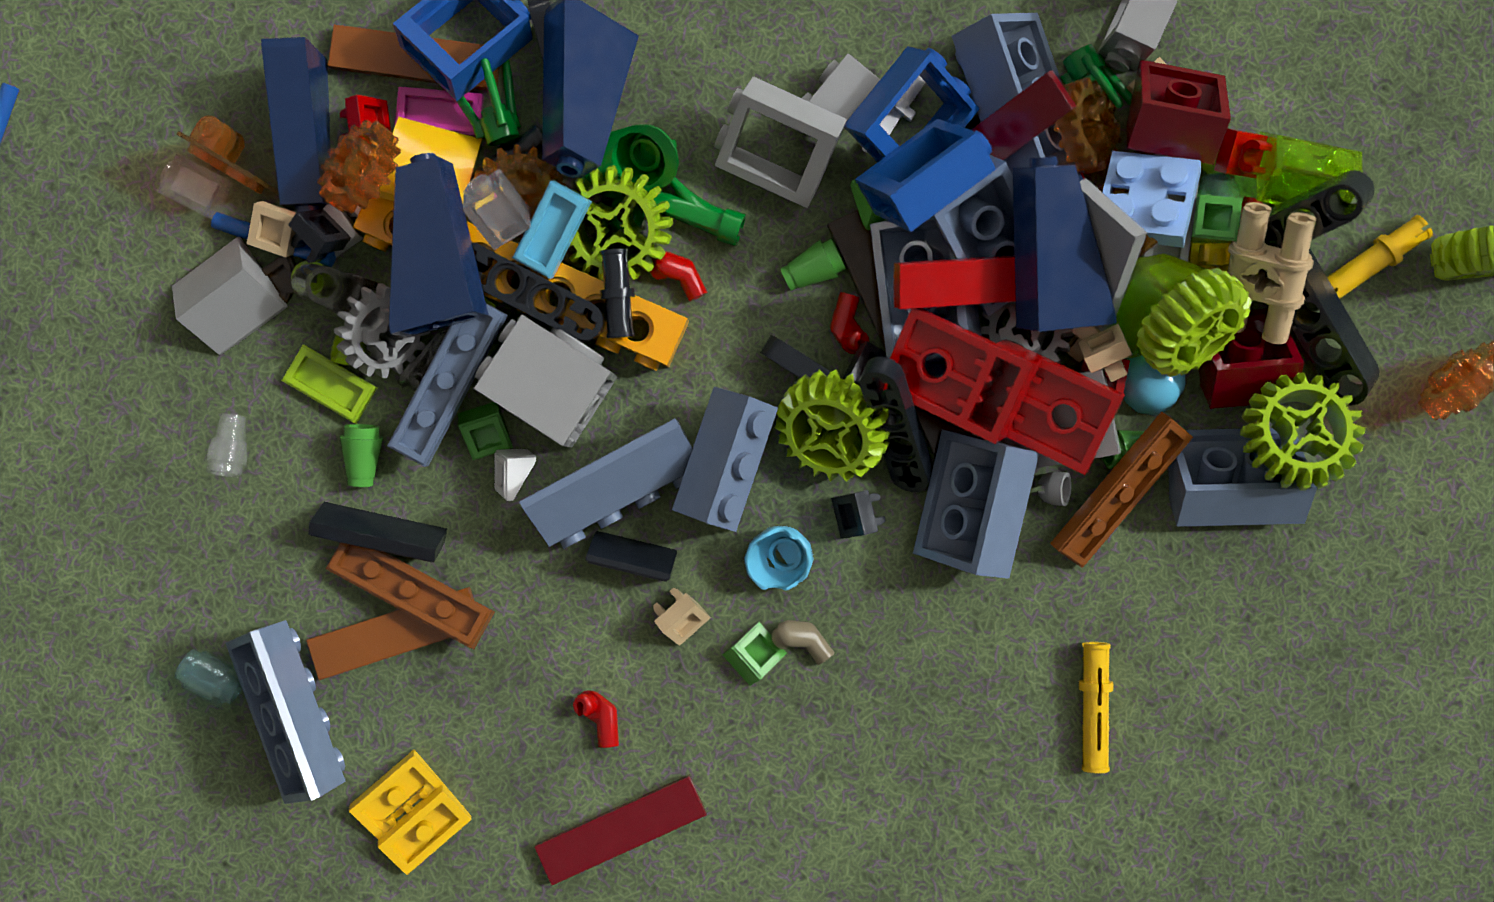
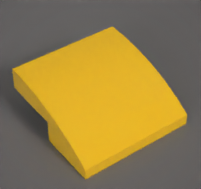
M398 116L381 168L375 196L394 201L396 167L410 164V158L415 155L435 153L436 156L453 163L464 208L482 139H476V137Z
M412 750L349 806V812L378 839V848L406 875L471 821L469 812L415 750ZM420 798H422V800L417 805L412 807L414 803H416ZM404 812H406V814H405L403 817H401L398 821H396V819H397L400 815H402Z

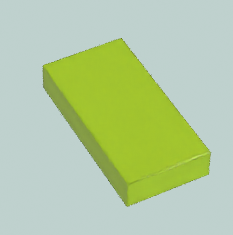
M304 344L282 379L284 383L355 424L359 421L378 389L375 385L341 365L332 362L329 358Z

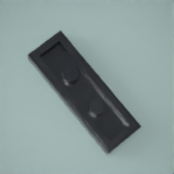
M323 502L309 522L308 535L433 563L445 543L447 528Z

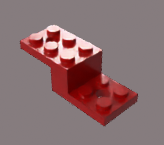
M922 308L911 309L889 358L896 361L902 367L914 405L994 444L1007 437L1083 475L1087 474L1125 397V394L1010 340L1004 339L994 343ZM930 353H937L944 357L947 369L942 377H933L927 372L925 360ZM884 383L885 387L883 390H886L888 384ZM1066 404L1074 408L1077 415L1074 426L1064 428L1055 422L1053 412L1056 406Z

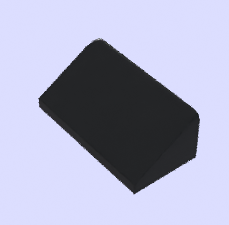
M596 531L587 552L586 561L590 564L667 582L672 576L677 550Z

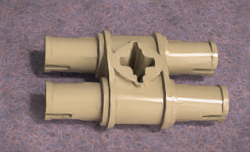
M1250 202L1243 207L1237 242L1232 241L1229 244L1228 252L1231 255L1227 273L1230 276H1235L1244 285L1243 288L1249 293L1248 296L1251 300L1269 305L1262 339L1273 344H1284L1289 339L1295 310L1304 304L1305 296L1303 295L1307 272L1313 266L1309 248L1316 218L1306 213H1291L1287 219L1282 247L1278 248L1264 243L1271 207L1262 203ZM1248 317L1243 320L1245 323L1244 327L1236 333H1241L1246 329Z

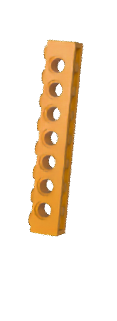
M373 180L353 228L365 234L362 242L386 252L388 246H392L394 201L376 197L375 191L378 182ZM467 221L471 242L495 252L558 286L569 287L573 294L593 304L605 303V300L600 298V290H604V281L563 263L560 264L554 278L549 279L512 258L519 245L518 243ZM493 259L491 267L483 272L486 276L481 280L482 284L486 285L488 273L497 263L496 260ZM505 270L497 277L496 284L501 293L511 294L516 291L511 284L515 271ZM543 290L537 294L534 302L539 313L550 314L557 308L550 303L551 290ZM483 291L484 296L500 303L503 302ZM635 295V297L631 298L632 321L638 319L646 321L649 324L648 336L639 342L631 341L628 337L607 338L606 321L604 330L597 338L595 344L616 354L619 353L621 347L636 353L634 362L654 371L658 370L660 364L669 368L689 324V320L682 315ZM570 299L564 314L558 319V323L563 325L566 316L579 325L578 333H581L586 328L593 330L596 324L589 321V310H587L584 316L575 313L569 309L575 303V301Z

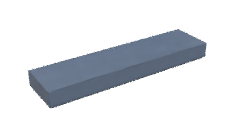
M487 303L489 315L449 327L387 445L389 448L424 467L429 466L473 383L479 366L486 358L508 316Z

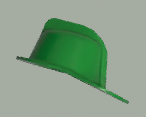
M636 124L611 131L601 166L597 169L601 171L605 178L607 167L614 165L618 171V179H621L624 169L630 167L633 169L632 182L636 183L643 174L649 177L647 184L643 187L646 191L649 192L656 186L663 188L669 185L677 175L679 159L676 140L671 139L662 129L649 124ZM589 173L585 177L591 183ZM616 191L600 192L601 195L613 199L626 196V194Z

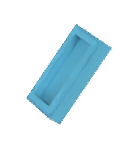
M554 180L550 181L512 258L549 279L554 278L592 201Z

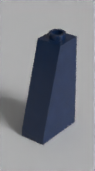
M556 0L546 9L544 14L542 160L555 166L561 174L577 179L586 176L601 166L639 35L581 0Z
M306 37L261 39L280 205L294 212L323 209L333 201L331 194L332 170L327 58Z
M435 153L415 155L410 158V164L396 167L389 328L391 334L411 337L489 315L454 165L436 156Z
M1057 156L1030 158V167L1013 168L1016 328L1040 332L1116 324V312L1076 166L1057 165Z

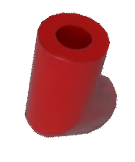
M665 251L666 254L661 260L652 259L654 263V268L650 271L652 277L657 280L667 277L678 280L689 302L708 293L694 263L690 259Z

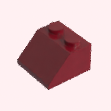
M1140 59L1126 125L1127 148L1134 149L1140 154H1160L1175 158L1201 160V163L1214 165L1231 121L1225 75Z
M1268 309L1250 310L1246 329L1241 333H1235V339L1229 341L1224 346V351H1219L1213 356L1211 361H1206L1200 366V386L1210 409L1250 405L1249 400L1254 394L1262 395L1261 388L1265 383L1271 382L1276 385V380L1285 374L1293 382L1294 377L1298 373H1302L1304 361L1291 334L1284 344H1273L1262 339Z

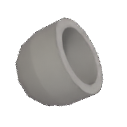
M1056 471L1044 474L1038 484L1044 485L1045 490L1038 491V496L1048 504L1066 506L1071 495L1070 474L1068 472Z

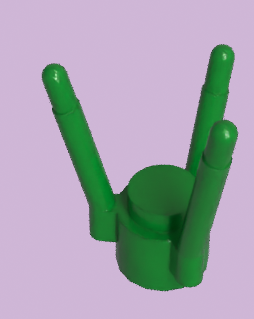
M1092 44L1081 47L1063 60L1062 63L1067 73L1060 77L1068 90V94L1077 106L1073 112L1083 144L1086 147L1091 145V140L1076 85L1080 84L1082 89L1085 90L1098 83L1116 108L1123 106V101L1116 91L1129 106L1132 99V93L1106 65L1104 58L1101 54L1098 55Z
M483 58L481 65L492 105L481 110L483 118L479 120L464 96L456 102L471 123L476 139L485 138L488 146H498L511 142L520 136L518 129L521 128L516 112L510 60L508 59L502 64L505 106L504 103H501L490 62L487 58Z

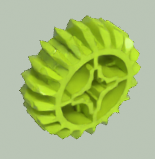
M614 165L607 167L605 178L599 169H595L590 173L591 183L584 177L578 178L575 183L579 192L572 190L589 200L593 195L604 191H616L626 194L616 207H610L602 202L596 204L592 201L586 214H588L587 219L597 229L595 243L592 244L584 228V220H582L570 246L574 245L576 249L570 256V261L574 263L581 257L584 258L587 262L583 266L582 271L588 274L596 266L599 268L598 279L602 281L603 268L600 251L607 250L613 243H623L628 247L633 244L640 249V251L627 256L629 277L635 280L640 276L639 266L645 271L650 272L654 268L651 257L661 260L666 254L664 249L658 244H669L672 239L670 234L660 230L673 225V218L660 217L659 214L670 207L669 202L662 201L656 204L654 198L662 191L661 188L656 186L649 192L646 191L643 187L647 184L649 177L645 174L636 183L632 182L633 169L630 167L624 169L621 179H618V171ZM636 203L640 205L647 219V237L641 234L643 229L635 224L633 219ZM625 209L620 218L623 222L620 227H624V229H619L616 233L614 232L606 240L610 232L608 225L612 223L607 222V220H611Z
M1494 225L1445 234L1444 236H1439L1431 243L1432 252L1430 260L1431 267H1434L1436 278L1448 281L1494 276Z
M1218 267L1211 270L1206 268L1201 270L1197 276L1194 274L1188 275L1187 279L1181 284L1175 283L1174 289L1168 294H1163L1162 300L1158 304L1151 306L1152 312L1143 318L1141 322L1143 327L1137 333L1139 339L1136 346L1140 349L1145 361L1154 370L1157 369L1162 375L1167 374L1169 377L1177 376L1178 374L1181 376L1185 375L1191 369H1199L1202 363L1211 361L1215 354L1219 351H1224V346L1229 341L1235 339V333L1244 327L1245 323L1243 320L1250 314L1249 308L1252 300L1248 296L1249 293L1243 288L1244 285L1235 276H1230L1226 271H1222Z
M820 369L813 373L811 378L804 375L798 379L796 384L787 389L784 399L778 405L776 413L778 418L775 428L781 431L778 443L789 445L787 457L797 456L800 459L799 469L806 465L813 468L814 477L824 472L827 474L830 482L837 478L838 474L846 482L853 478L854 474L862 477L868 472L869 468H874L879 463L882 453L884 454L889 446V442H882L888 439L890 432L883 430L875 431L876 428L885 424L889 417V409L882 407L883 411L881 414L875 417L874 420H871L870 415L875 410L867 408L860 386L853 383V373L847 376L846 379L840 378L837 369L830 372L827 377ZM854 424H857V426H858L859 429H860V432H861V435H862V441H861V439L857 436V434H858L859 431L857 430V428L855 427Z
M1304 372L1298 373L1294 377L1293 382L1285 374L1276 380V385L1271 382L1265 383L1261 388L1262 395L1254 394L1249 400L1252 408H1247L1242 414V419L1249 424L1244 425L1240 429V436L1252 439L1243 446V452H1256L1258 455L1251 463L1252 467L1258 468L1265 464L1269 468L1265 473V480H1271L1279 474L1281 475L1280 482L1282 488H1288L1296 480L1300 491H1306L1310 488L1312 482L1317 488L1321 489L1328 485L1329 479L1335 482L1344 477L1343 469L1350 470L1355 466L1356 459L1353 455L1359 454L1364 446L1356 439L1365 434L1366 428L1353 424V422L1361 417L1362 411H1349L1347 405L1353 400V395H1345L1341 399L1335 394L1339 390V383H1333L1327 389L1323 387L1322 375L1315 376L1309 384ZM1301 402L1312 407L1306 411H1298L1291 406L1286 409L1280 404ZM1324 416L1332 427L1333 435L1326 430L1323 424ZM1310 419V423L1305 428L1308 433L1294 445L1293 442L1299 435L1296 430ZM1269 422L1272 423L1271 428L1281 438L1280 448H1278L1271 436ZM1297 452H1306L1314 457L1318 454L1325 460L1310 463L1295 460L1292 456Z

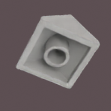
M236 237L172 285L176 320L219 355L251 335L288 307L280 298L279 292L268 276L264 275L261 266L240 237Z

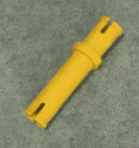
M1420 215L1413 216L1411 220L1389 235H1380L1374 239L1373 246L1329 275L1327 278L1339 299L1388 265L1396 266L1403 261L1404 254L1423 241L1433 237L1431 228L1422 230L1423 227L1428 225V222Z
M1083 642V680H1079V690L1083 691V765L1081 769L1088 773H1108L1110 771V767H1108L1109 692L1113 691V681L1109 680L1110 644L1106 642Z

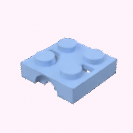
M1112 151L1102 193L1147 232L1149 238L1156 239L1159 245L1184 248L1201 174V160ZM1114 188L1129 189L1128 195L1123 193L1113 194ZM1168 194L1186 196L1185 201L1177 202L1168 199Z

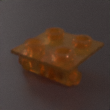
M210 115L202 117L189 137L180 131L177 132L176 135L190 142L186 150L259 194L263 192L264 188L276 194L278 193L277 189L235 164L244 149V138L240 133L234 131L218 118Z

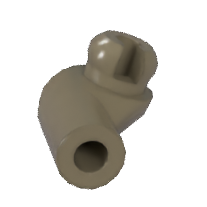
M786 620L779 623L778 628L774 629L771 635L773 644L779 649L785 650L788 646L805 647L817 665L822 664L835 653L815 625L810 622Z

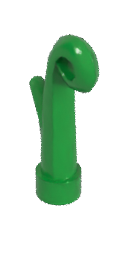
M676 177L669 185L678 196L660 192L654 198L656 204L662 201H668L670 207L660 214L717 237V241L737 246L740 239L738 233L740 228L743 229L746 214L729 208L725 210L707 202L690 191ZM624 198L614 199L609 206H618ZM636 203L633 219L635 224L641 227L644 220V211ZM619 214L611 220H607L612 222L609 226L614 232L624 229V227H620L623 222L619 220Z

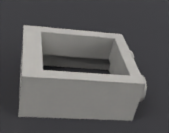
M1121 0L1097 52L1106 58L1104 61L1106 65L1122 72H1127L1129 69L1136 71L1140 59L1146 60L1156 49L1178 0Z
M753 76L744 90L736 89L730 101L727 112L733 114L730 126L724 124L717 136L714 148L719 149L720 152L715 166L808 208L820 185L847 119ZM750 109L818 139L803 176L737 147Z

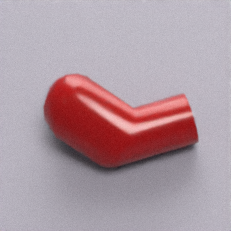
M840 292L830 324V330L843 350L850 354H855L860 343L870 342L867 333L863 332L854 319L860 297Z
M587 690L577 695L573 701V709L578 716L584 715L597 724L598 747L610 748L619 746L618 718L615 705L596 691Z

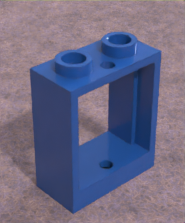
M421 0L393 23V27L400 47L446 92L458 101L485 79L481 65L483 58L489 60L493 72L533 39L530 26L531 15L520 0H477L505 28L460 65L429 35L473 0Z
M907 46L847 120L844 128L876 162L882 160L897 149L899 145L880 126V123L918 76L927 83L944 103L925 127L936 119H940L965 128L980 108L969 97L971 94L970 88L957 77L951 76L945 69L947 62L938 52L931 48L921 50Z
M936 119L858 176L855 181L875 215L912 232L995 171L996 167L989 156L992 153V148L981 132L972 131L958 124L954 125Z

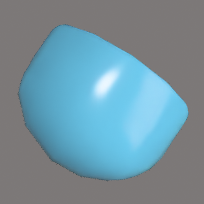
M1140 350L1135 351L1127 359L1130 360L1123 393L1125 394L1124 401L1140 414L1157 415L1161 411L1164 412L1171 409L1184 391L1185 375L1181 376L1178 374L1173 377H1169L1167 374L1162 375L1145 361Z
M773 526L765 529L753 538L744 557L747 575L759 588L763 590L778 588L785 591L797 586L798 583L808 577L814 560L810 542L798 530L788 526ZM776 548L787 564L778 561L775 554ZM767 558L773 563L774 568L769 567Z

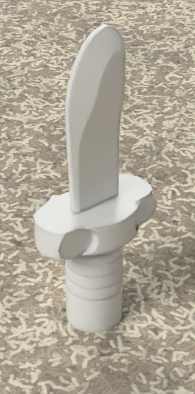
M920 76L917 77L880 123V126L889 135L901 116L911 122L916 115V112L909 105L926 83Z

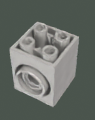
M521 315L517 322L512 319L503 329L498 339L502 346L494 358L487 356L479 366L475 374V378L479 381L474 389L560 445L572 448L616 381L617 376L601 366L604 357L571 335L556 328H552L548 332L524 315Z

